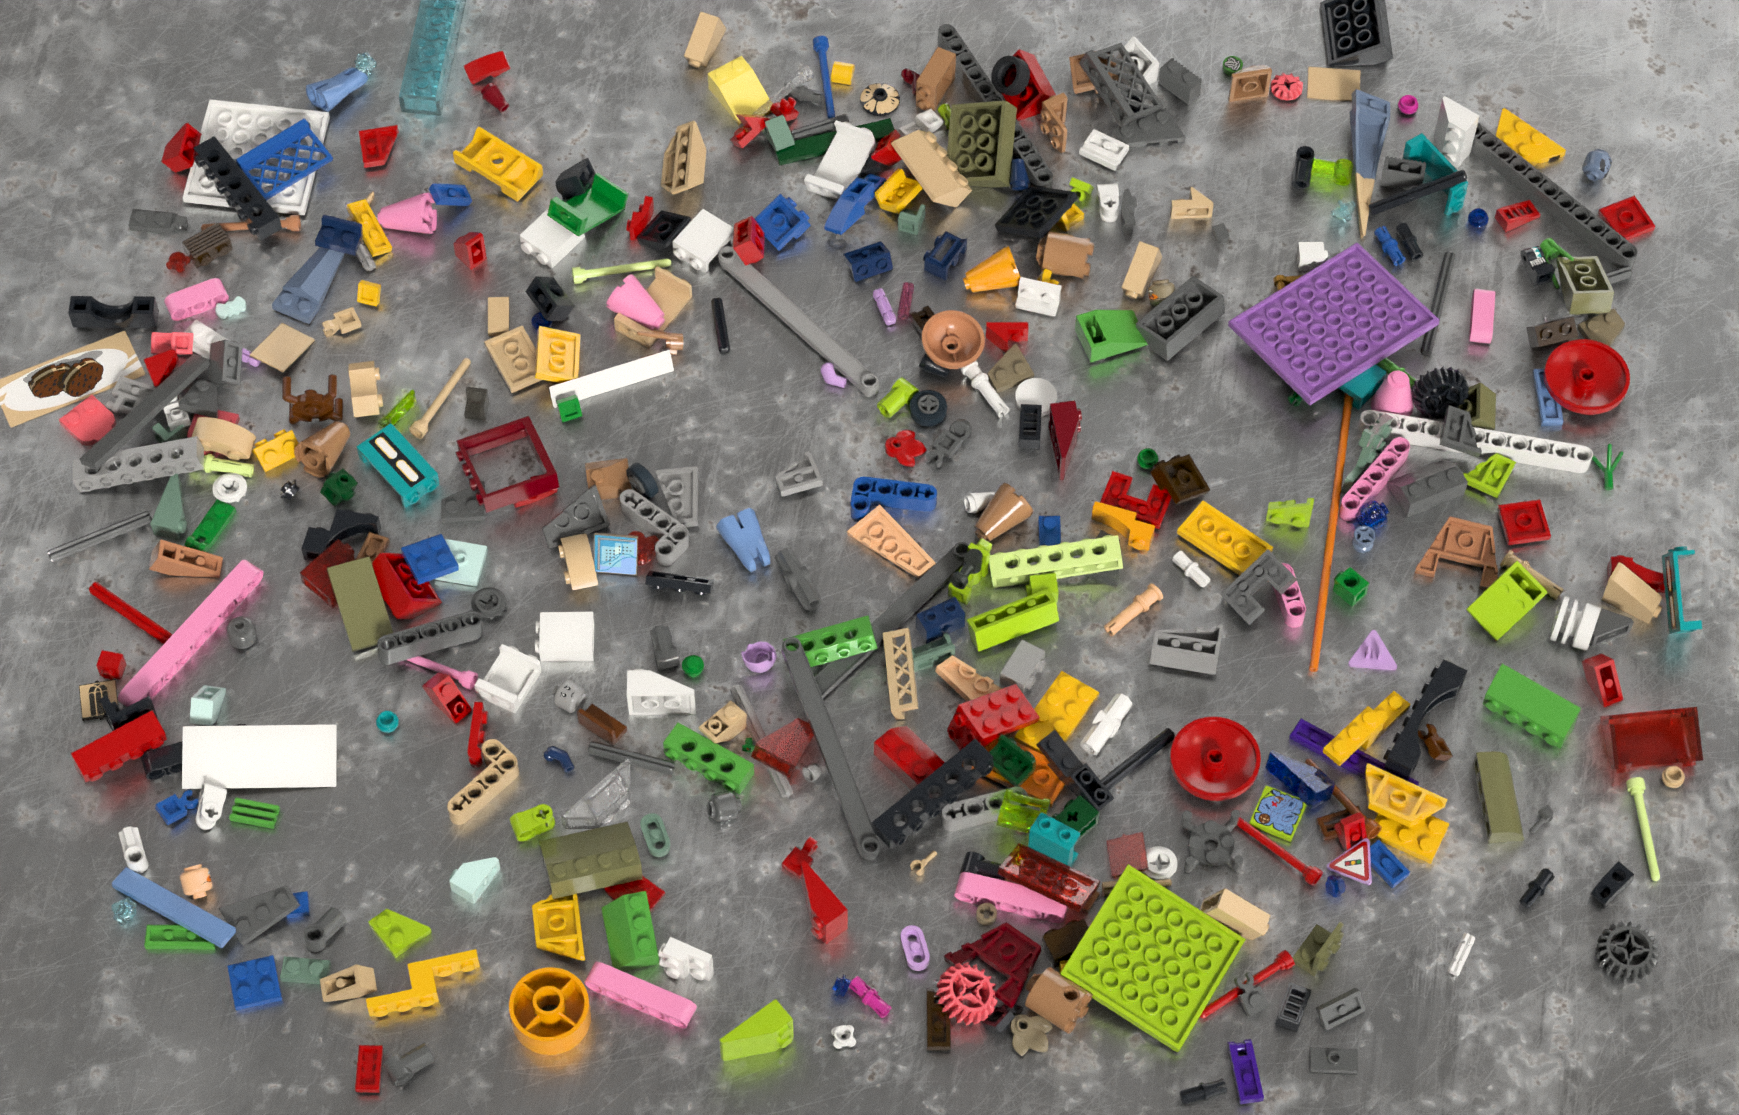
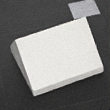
M1132 36L1124 47L1150 85L1157 81L1159 62L1136 37ZM1119 53L1117 58L1122 59V55ZM1116 63L1117 67L1115 69L1120 70V65ZM1123 68V72L1133 75L1131 69ZM1121 77V81L1125 85L1130 86L1131 81ZM1134 82L1133 88L1138 90L1143 89V87L1140 84Z

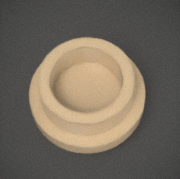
M1677 766L1667 767L1661 776L1663 783L1670 788L1680 787L1685 780L1683 771Z

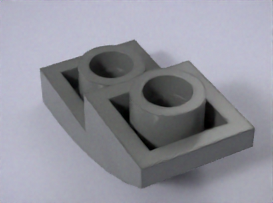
M1129 188L1124 190L1121 206V226L1124 236L1132 235L1133 226L1136 224L1134 209L1137 208V201L1135 196L1131 195Z

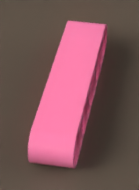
M1403 437L1393 439L1344 495L1339 510V515L1343 520L1351 522L1357 519L1366 506L1371 503L1406 462L1410 450V443L1407 439Z
M969 872L960 873L954 894L958 900L976 905L991 903L997 910L1052 923H1063L1069 899L1062 894Z
M601 962L594 963L584 982L589 989L684 1029L687 1028L697 1008L695 1003L682 996Z

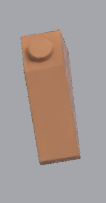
M160 540L152 550L149 570L172 576L219 578L223 557Z

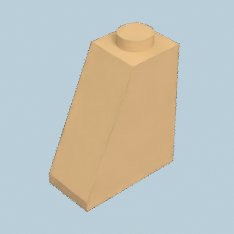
M700 11L684 54L689 65L696 68L700 66L707 67L727 29L719 17Z
M1139 241L1122 285V290L1126 292L1125 295L1132 299L1144 297L1162 259V254L1158 247Z
M1619 562L1609 578L1602 601L1648 624L1653 617L1658 618L1663 608L1660 606L1663 597Z
M1226 888L1203 899L1199 909L1238 935L1250 940L1265 935L1269 928L1268 921L1271 915Z

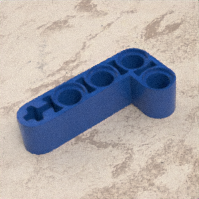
M865 476L859 477L853 484L851 518L859 522L870 513L871 505L930 512L937 505V490L930 484Z

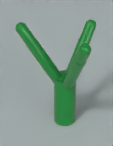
M1610 443L1607 447L1606 468L1596 456L1593 455L1592 460L1604 473L1605 490L1614 489L1613 471L1624 454L1623 451H1620L1611 465L1612 444Z

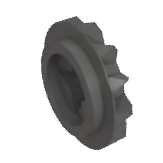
M493 587L482 588L473 595L471 607L473 611L481 614L482 619L490 618L492 620L495 616H501L503 610H506V598L499 589ZM492 598V603L494 606L490 605L489 608L486 609L484 603H488L489 601H491Z

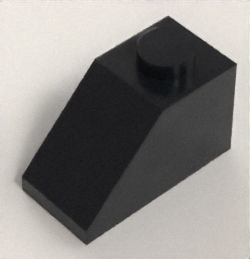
M585 158L563 171L555 181L556 189L561 194L563 200L585 194L593 182L596 173L589 158Z

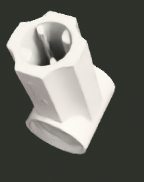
M131 826L123 828L118 834L126 864L132 871L142 874L148 869L149 864L137 827Z

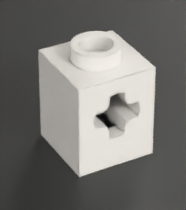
M1298 242L1296 253L1298 271H1311L1328 260V251L1324 250L1323 242Z

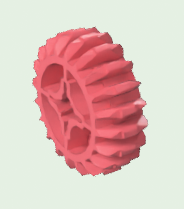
M967 962L963 965L958 963L954 967L951 966L940 976V980L937 983L936 987L938 990L935 995L941 997L937 1004H943L942 1012L948 1011L950 1013L949 1019L956 1017L957 1023L964 1021L965 1025H969L971 1022L975 1025L980 1021H985L988 1015L993 1013L994 1007L997 1005L998 1001L995 999L996 991L993 990L996 984L990 983L991 976L986 977L984 975L985 969L979 971L977 964L970 967Z

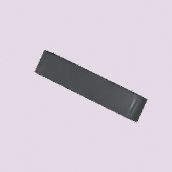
M468 611L384 635L377 642L379 660L383 664H393L476 640L483 634L482 616L477 611Z

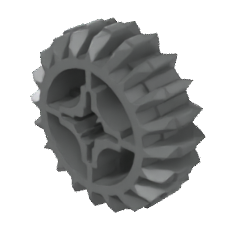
M1622 921L1617 926L1612 924L1609 929L1603 930L1602 935L1597 940L1598 944L1595 950L1598 953L1596 960L1601 961L1600 968L1607 967L1606 975L1614 974V980L1618 979L1619 976L1622 977L1624 983L1627 982L1628 978L1633 983L1636 982L1637 978L1643 980L1646 974L1650 975L1653 968L1658 963L1659 952L1657 950L1659 947L1658 944L1653 943L1655 936H1647L1649 933L1648 929L1640 930V924L1636 927H1632L1631 921L1628 922L1627 926ZM1617 939H1624L1623 942L1611 943ZM1639 960H1644V961H1643L1642 963H1640V964L1630 965L1631 962H1634V961L1639 962Z

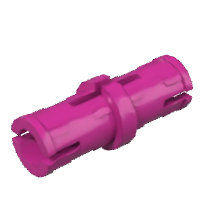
M856 976L850 982L848 987L862 999L864 1005L872 1008L880 1018H884L890 1012L892 1007L878 995L876 989L869 987L861 977Z

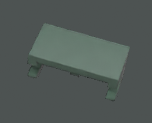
M944 633L942 639L912 649L914 672L941 664L952 655L955 657V646L948 633Z

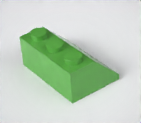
M646 891L623 895L602 907L613 968L624 972L659 965L658 950Z

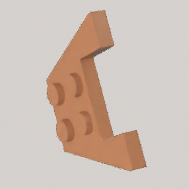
M1449 517L1417 565L1415 573L1434 578L1438 559L1444 558L1483 568L1479 589L1486 590L1498 578L1493 527Z

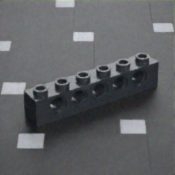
M215 136L193 147L195 152L193 159L196 165L204 169V173L209 181H214L219 194L226 196L225 199L228 205L237 210L236 213L239 219L248 224L247 227L253 236L256 235L262 241L282 229L277 213Z
M974 739L872 822L873 832L891 850L896 846H901L910 834L921 830L926 821L937 817L942 808L947 804L954 803L964 790H970L980 777L987 776L994 767L993 756ZM966 766L974 767L972 770L964 769ZM951 779H954V780L957 781V782L954 783V784H949V783H947V781H949V780H951ZM934 793H937V794L940 795V796L937 797V798H931V797H930V795H931V794H934ZM916 807L922 808L920 812L912 811ZM899 821L905 822L903 826L895 825Z

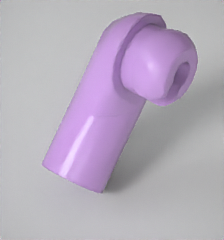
M827 362L821 366V374L827 384L845 388L847 378L837 376L832 363Z

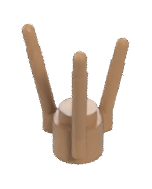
M651 330L653 333L637 332L639 336L665 339V348H669L671 355H677V350H683V334L667 333Z

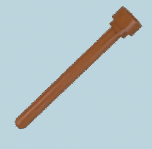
M1312 759L1305 760V766L1351 815L1361 812ZM1361 812L1365 819L1367 838L1373 839L1380 833L1382 827L1376 820L1368 819Z

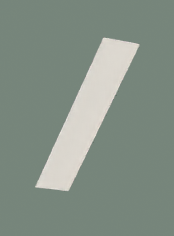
M670 350L551 386L549 390L553 407H557L556 400L575 394L578 400H582L672 372L674 368Z

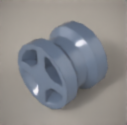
M1359 526L1356 528L1352 539L1353 548L1360 553L1369 552L1374 545V530L1369 526Z

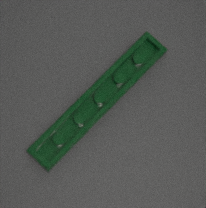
M891 118L855 126L869 129L873 133L876 143L895 130ZM837 131L795 140L794 145L779 151L774 149L779 166L825 155Z

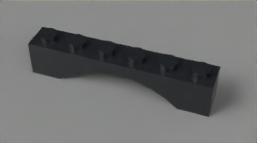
M1443 659L1440 666L1435 665L1430 675L1432 678L1431 682L1426 681L1421 691L1423 696L1421 699L1416 698L1412 706V710H1414L1412 715L1407 714L1403 721V731H1397L1393 739L1395 745L1393 748L1388 747L1383 757L1386 760L1385 770L1407 781L1409 780L1421 755L1418 742V728L1421 721L1436 706L1455 699L1465 681L1468 670Z

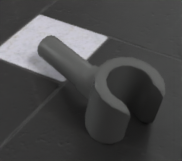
M1549 805L1542 807L1538 811L1542 818L1529 830L1531 834H1534L1541 825L1553 819L1554 812Z

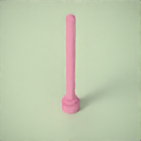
M421 656L407 659V661L435 672L447 674L451 678L459 680L462 687L470 690L474 688L478 679V674L470 670L460 672Z

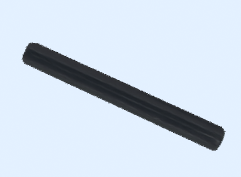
M1463 169L1370 203L1369 210L1372 215H1376L1467 181V174Z
M1166 728L1100 781L1109 791L1174 740L1175 733L1170 728Z

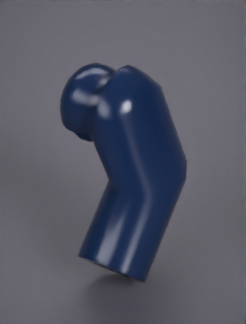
M550 746L544 751V758L547 761L558 760L564 772H570L575 768L566 751L555 746Z

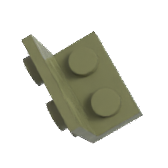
M1339 922L1332 933L1316 924L1292 957L1295 965L1314 977L1319 970L1323 972L1330 961L1328 958L1331 953L1335 955L1342 945L1340 941L1345 934L1342 932L1344 924Z

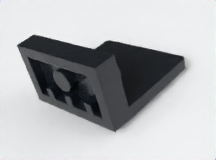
M107 696L99 699L105 719L112 731L150 711H153L158 719L150 696L122 710L119 709L115 701L111 703Z

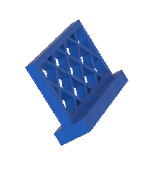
M305 118L236 159L237 165L266 201L333 161L332 155L309 128V123ZM307 136L313 141L312 146L300 145L301 140ZM295 148V157L283 155L284 150ZM299 149L311 151L309 159L298 157ZM314 152L323 153L325 156L320 161L312 159ZM270 158L279 159L278 167L266 165L267 160ZM282 160L294 161L292 169L281 168ZM296 163H307L308 167L304 171L295 170ZM254 168L262 169L261 177L252 176L249 171ZM265 170L276 171L275 179L264 178ZM279 173L291 174V177L287 181L278 180ZM262 183L274 184V187L271 191L265 193L262 189Z

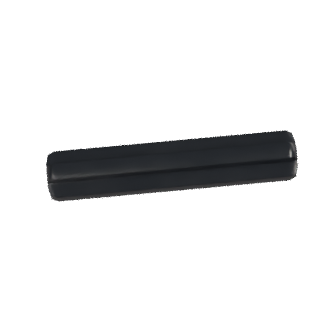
M720 297L713 298L711 305L718 349L720 353L729 352L730 344L723 301Z

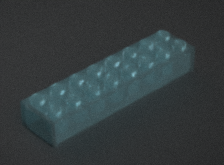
M466 0L420 1L399 94L401 112L442 115Z

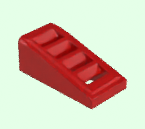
M1527 200L1497 209L1494 218L1506 233L1539 218L1541 214L1532 202ZM1528 207L1531 213L1529 214L1525 208Z

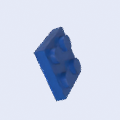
M442 534L401 548V554L418 585L459 571V565Z
M273 955L227 966L236 1011L282 1000Z

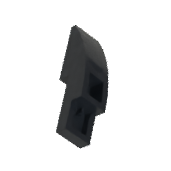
M1053 730L1036 744L1050 762L1047 764L1050 769L1077 797L1081 795L1097 811H1100L1114 799L1088 764L1085 763L1083 765L1056 730Z

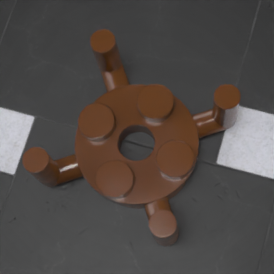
M331 374L328 376V393L325 395L318 394L317 391L309 389L305 390L304 394L294 396L291 394V377H283L282 399L289 403L290 424L295 425L300 421L312 422V419H319V422L328 419L339 422L343 420V399L336 398V375Z

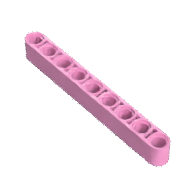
M242 560L120 691L118 701L128 707L148 696L152 700L262 580L264 572L249 561Z

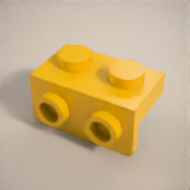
M898 168L875 192V197L881 209L899 214L923 188L917 180L906 178L903 169Z
M283 429L273 434L275 439L267 442L265 438L254 444L256 448L252 450V453L256 455L264 473L295 458L294 450L298 445V441L292 430L286 432Z

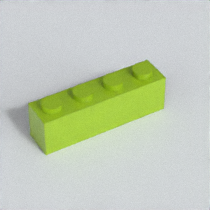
M1046 589L967 619L970 639L979 652L1058 622L1059 616L1056 601L1049 590Z

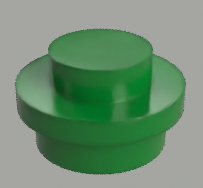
M1150 448L1143 449L1137 456V463L1144 469L1154 468L1153 466L1159 460L1157 453Z
M697 655L687 656L682 662V670L691 677L698 676L704 669V662Z

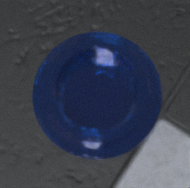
M1477 208L1469 213L1468 223L1472 227L1483 228L1488 224L1489 217L1485 210Z
M539 312L532 317L531 324L538 331L539 326L550 328L552 321H547Z
M1339 875L1327 877L1325 883L1327 892L1334 898L1340 897L1346 891L1343 878Z
M843 974L841 978L836 977L832 986V990L835 991L834 996H845L851 982L850 979L846 978L847 975Z

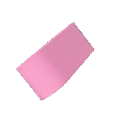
M213 278L168 295L164 303L172 320L180 321L213 309L218 303L225 304L229 296L222 281L219 278Z
M1473 290L1469 332L1470 342L1491 344L1495 291Z
M1282 563L1296 578L1293 568L1289 564ZM1294 582L1282 595L1273 587L1286 625L1292 628L1300 627L1304 622L1306 606L1298 582Z

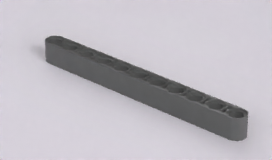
M950 24L941 25L938 29V47L956 54L955 72L976 103L1004 101L957 30ZM1016 119L1013 159L1024 160L1032 186L1052 188V171Z
M1480 123L1477 124L1471 148L1475 155L1617 268L1629 266L1632 269L1638 252L1633 244Z

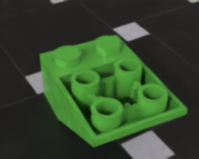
M1093 310L1076 316L1075 332L1090 363L1148 345L1136 328L1138 319L1133 310Z

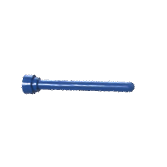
M817 36L812 40L813 49L819 56L826 111L829 119L835 117L826 56L829 42L826 36Z

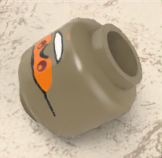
M1169 279L1152 281L1153 285L1148 287L1150 305L1157 306L1175 291L1174 283L1169 282Z

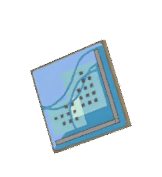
M594 533L595 571L599 573L637 575L638 536Z

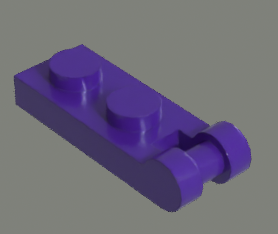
M1246 1039L1242 1043H1235V1041L1227 1042L1240 1104L1262 1102L1264 1095L1252 1040ZM1245 1052L1246 1055L1238 1056V1053Z

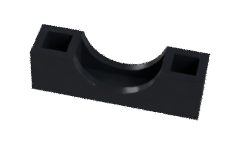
M71 296L68 314L73 328H157L159 309L154 296H134L131 302L120 306L103 304L92 296Z

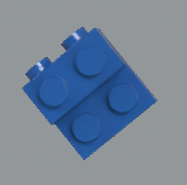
M781 194L755 218L765 233L766 239L778 251L793 237L797 240L811 226L808 222L810 217L802 209L798 212L795 209L797 204L790 197L785 199Z

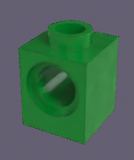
M1349 567L1344 572L1340 571L1335 576L1333 591L1353 607L1367 594L1369 582Z

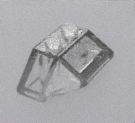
M626 759L561 816L562 825L565 829L600 828L603 824H608L615 813L619 810H624L629 805L632 776L629 759Z

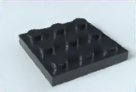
M1030 185L995 223V227L1000 232L1043 238L1064 213L1072 207L1078 197L1072 191Z

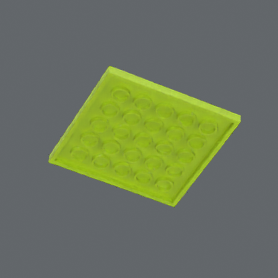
M1128 864L1060 975L1091 993L1093 999L1178 1053L1246 939Z

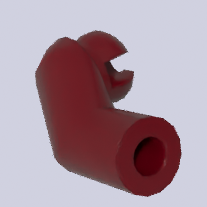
M905 68L902 70L901 76L905 82L912 86V94L916 95V81L920 75L909 68Z

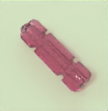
M903 283L897 317L900 320H907L909 317L914 291L913 283Z

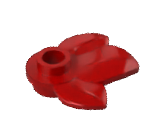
M911 430L899 431L895 437H891L885 442L887 455L896 458L900 464L908 467H914V457L923 455L927 451L925 445L915 439V432Z

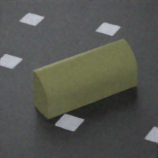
M1497 751L1476 752L1473 766L1488 843L1524 841L1508 756Z

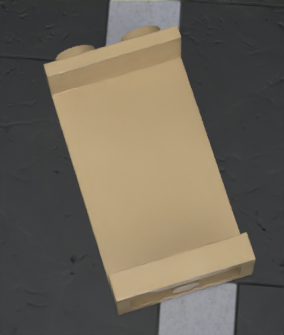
M658 266L655 268V280L646 291L664 312L663 318L665 321L659 329L654 328L653 330L664 332L692 298V285L688 281L680 279L670 271L663 270ZM621 313L615 316V330L648 349L657 341L658 338L637 335L638 331L653 333L650 329Z

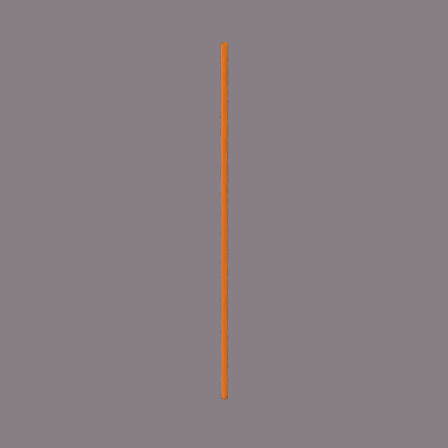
M1346 393L1309 670L1312 672H1317L1319 666L1353 398Z

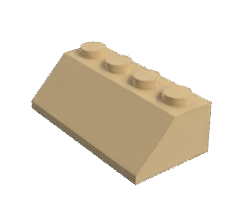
M917 130L893 141L891 145L933 202L957 208L972 191L968 185V180L958 172V166L948 158L947 151L939 146L936 136L930 131Z

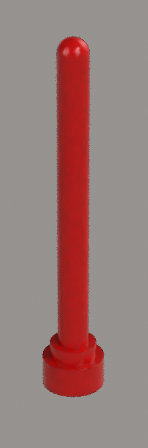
M1239 818L1237 824L1239 828L1300 871L1308 884L1314 886L1323 875L1322 870L1316 866H1307L1244 819Z
M1283 950L1276 955L1277 958L1274 959V963L1253 976V986L1278 970L1287 971L1295 966V962L1289 952ZM1235 987L1207 1005L1200 1018L1208 1017L1237 998L1238 995L1243 993L1242 989Z

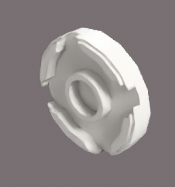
M1042 378L1027 379L1019 384L1016 389L1015 403L1019 410L1021 404L1042 405V417L1049 414L1051 403H1057V391L1047 380ZM1026 413L1028 416H1037V414Z

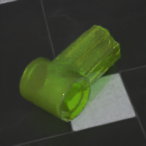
M1314 158L1311 176L1330 179L1336 185L1347 186L1351 182L1353 163L1348 159H1338L1336 162Z

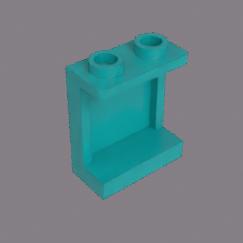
M1375 364L1340 386L1339 389L1354 398L1352 406L1360 410L1385 381L1387 372Z
M1040 813L1029 831L1027 854L1040 861L1043 859L1068 874L1078 858L1079 853L1074 851V845L1080 837V832L1044 813Z

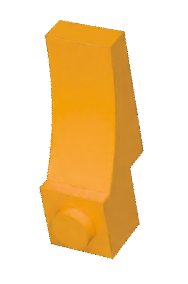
M1097 501L1094 502L1092 520L1101 522L1118 531L1128 540V545L1133 546L1135 549L1149 551L1154 537V525L1137 521L1136 512Z

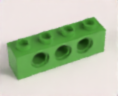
M868 615L792 636L801 642L810 667L878 649ZM794 646L786 647L790 651L797 650Z
M678 722L663 742L664 753L669 759L673 761L678 760L689 770H696L703 774L707 780L720 783L727 791L741 794L754 775L753 763L719 744L713 743L708 738ZM686 748L693 749L692 751H684ZM706 758L712 759L710 762L703 761ZM731 769L730 772H723L722 770Z

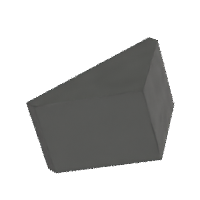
M1602 608L1589 643L1590 647L1630 633L1634 621L1632 618Z

